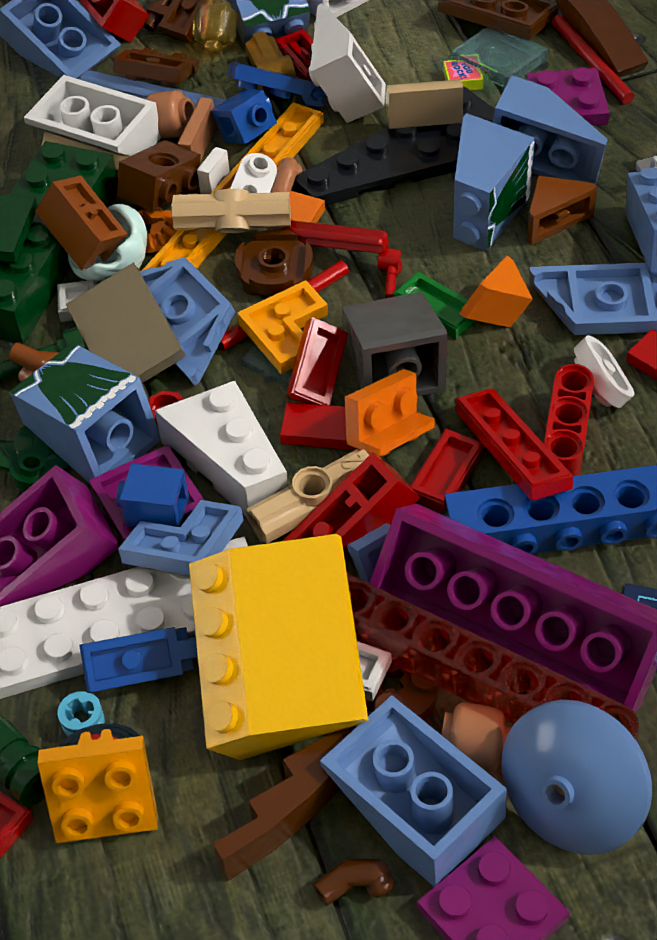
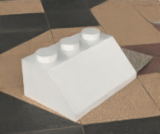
M63 75L24 116L26 124L129 156L155 145L161 138L158 130L156 102Z

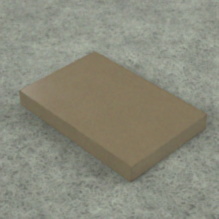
M134 262L66 303L89 351L138 376L141 383L187 356Z

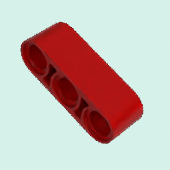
M579 364L564 365L556 372L544 439L545 446L573 476L581 474L594 384L592 372Z

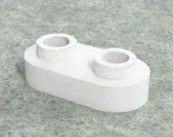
M251 153L246 155L240 163L230 189H244L249 191V193H270L277 175L276 164L264 154Z
M587 335L574 347L576 355L574 362L575 364L585 366L592 372L594 377L592 393L601 404L606 407L613 405L621 408L634 396V390L617 361L599 340Z

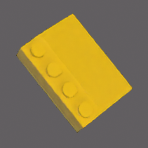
M331 534L232 548L189 563L206 748L208 750L240 761L369 721L341 536Z

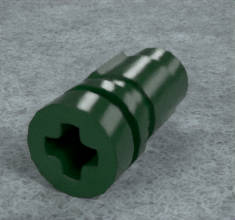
M0 714V781L6 789L10 790L11 794L21 805L26 807L35 805L45 798L37 763L38 753L41 749L37 746H30L28 740L19 730Z

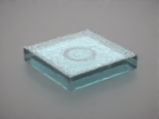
M486 27L452 50L450 60H454L481 73L484 79L505 88L511 75L522 78L546 61L548 49L530 40Z

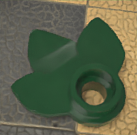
M23 426L16 432L14 441L0 440V469L9 472L16 488L23 492L55 465L64 471L71 467L27 426Z

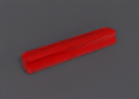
M291 220V227L281 228L282 230L298 234V240L305 245L307 241L310 246L382 254L389 245L388 236L384 230Z

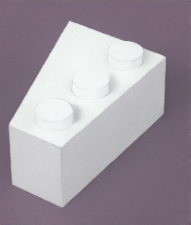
M235 381L155 410L161 443L164 446L168 444L171 449L173 448L186 459L187 466L194 472L199 471L213 483V488L232 505L241 506L242 513L245 516L247 508L288 487L287 471Z

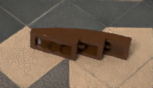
M555 0L564 18L583 36L584 40L600 57L602 56L606 64L619 78L645 69L649 62L631 31L607 0Z
M358 725L329 733L283 759L286 780L249 800L252 821L213 843L218 866L227 881L275 851L312 820L336 795L340 788L321 767L320 760Z

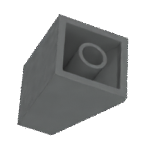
M422 292L342 307L343 330L348 332L346 345L359 389L405 369L416 373L417 396L446 391L447 331Z

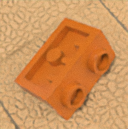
M402 369L345 396L347 445L360 450L364 449L369 455L374 452L378 456H385L391 450L408 441L416 440L420 435L435 428L434 418L417 412L416 373Z

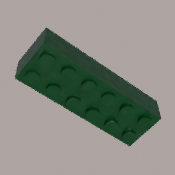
M45 141L9 195L35 197L38 206L52 182L82 176L108 208L117 194L118 185L113 154ZM37 214L34 216L17 262L0 261V340L25 344L57 292V285L62 284L71 269L68 253Z

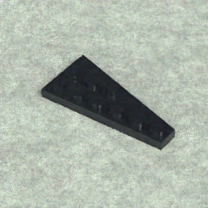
M463 86L462 120L465 114L468 113L493 122L495 109ZM462 123L389 129L388 126L296 175L293 189L297 193L325 200L326 206L357 198L360 191L377 186H379L381 191L395 188L396 181L407 178L417 182L456 172Z

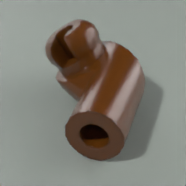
M346 859L314 882L312 887L319 899L328 906L354 886H366L369 895L379 898L393 888L394 879L388 873L389 866L380 859Z

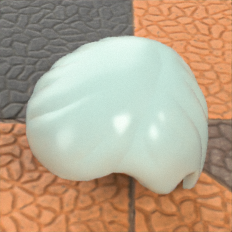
M114 204L108 207V210L128 235L125 239L121 240L113 254L106 261L103 262L97 256L96 261L88 269L81 270L68 254L69 264L77 276L93 282H102L133 262L138 269L140 268L146 253L147 230L143 218L135 209L124 204Z

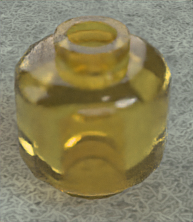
M205 0V4H201L195 9L192 28L194 40L202 43V50L222 53L223 47L232 46L236 41L238 13L232 9L230 2Z

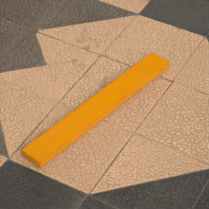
M293 102L276 120L277 123L266 131L246 155L251 153L264 154L274 161L276 167L283 158H294L324 123V112ZM242 159L211 194H214L216 190L231 188ZM215 229L177 230L141 271L152 267L160 268L167 262L183 257L197 269L227 233L216 232Z

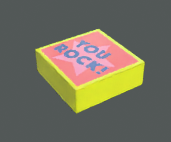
M478 58L443 61L445 81L461 79L463 86L470 91L483 89L484 79Z

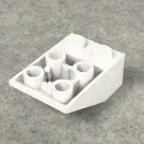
M322 3L317 5L314 39L311 45V65L309 66L311 80L317 87L320 86L328 97L331 108L335 112L339 111L347 123L383 108L385 103V82L350 31Z

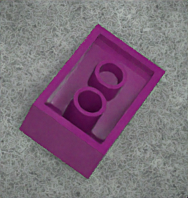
M57 465L0 512V607L42 595L86 576L120 547L88 486Z

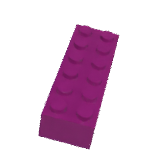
M418 504L396 509L365 596L627 719L642 706L657 669V609Z

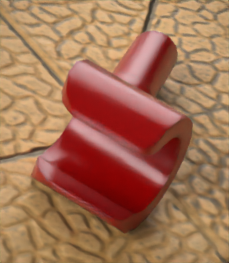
M387 247L385 252L378 256L377 268L387 271L385 298H391L396 289L397 275L402 271V262L400 260L401 251Z

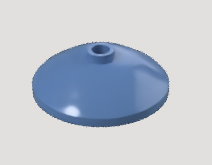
M550 701L536 706L524 714L508 733L502 751L503 782L507 788L508 797L518 815L542 839L572 853L586 855L602 854L624 845L642 827L649 813L652 800L650 770L637 741L610 714L580 701ZM555 785L563 790L565 797L557 791Z

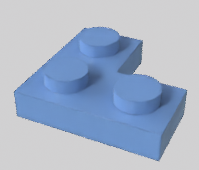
M200 500L181 527L140 521L118 549L121 561L124 564L190 576L189 563L224 550L244 521L241 506Z

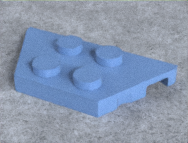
M183 257L167 262L160 268L152 267L140 272L187 355L174 363V365L196 386L203 377L235 314V310L232 304Z
M647 263L530 267L529 283L573 335L647 333L651 329L657 332V272L651 273Z

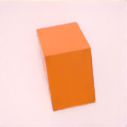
M506 256L480 283L459 314L467 319L511 328L533 300L514 260Z

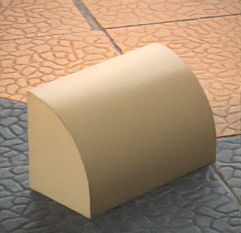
M461 79L387 85L386 110L389 129L462 123L463 84Z

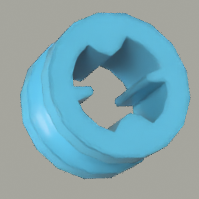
M77 691L69 694L58 707L57 715L63 732L67 737L82 728L105 723L99 699L92 693ZM80 710L84 714L89 715V719L82 723L79 719L74 718L73 715Z

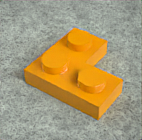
M305 280L237 312L238 324L279 373L283 374L294 368L303 335L301 328L305 327L306 321L312 317L320 320L328 316V304Z

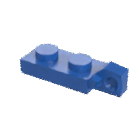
M236 62L229 63L227 76L237 79L235 85L237 87L257 90V85L271 88L269 93L271 95L290 99L291 93H295L306 106H324L326 94L313 81Z
M175 627L79 645L87 693L183 675L184 671L194 669L192 658L198 657L196 637L188 638L186 627L177 629Z

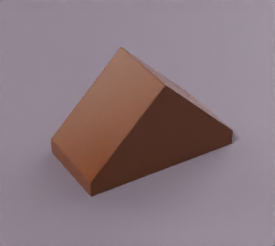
M538 176L529 211L527 241L533 245L593 217L598 187L590 182Z

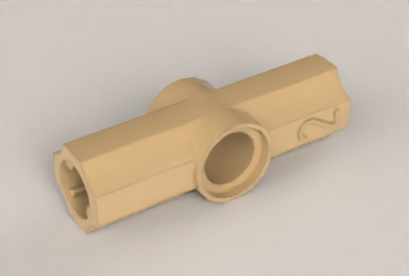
M221 189L214 191V194L173 195V228L175 230L215 229L216 232L243 233L248 232L250 228L291 227L290 193H249V191L244 189Z
M356 449L323 468L308 466L300 469L295 473L292 485L246 509V517L254 534L261 543L265 542L267 544L295 529L369 454L364 449Z

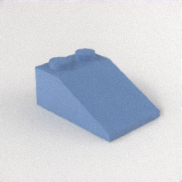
M11 0L0 8V36L20 56L59 78L66 75L80 79L85 70H92L121 46L77 0Z
M511 75L495 107L493 123L535 138L533 174L590 182L596 185L608 139L548 87Z
M391 695L368 716V722L359 724L320 760V765L394 852L435 887L453 872L506 818L507 788Z

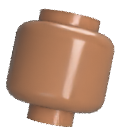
M180 90L149 94L146 100L156 102L160 140L181 137L195 109L192 100L187 98Z
M461 702L456 705L453 713L445 712L442 736L489 773L498 768L506 737L512 727L505 726V714L501 708Z

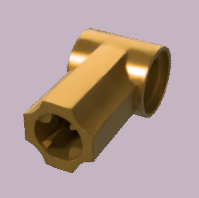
M264 31L257 32L245 43L246 54L253 67L296 77L291 57L289 55L283 56L273 36H268ZM257 85L258 89L263 90L265 94L270 93V87Z

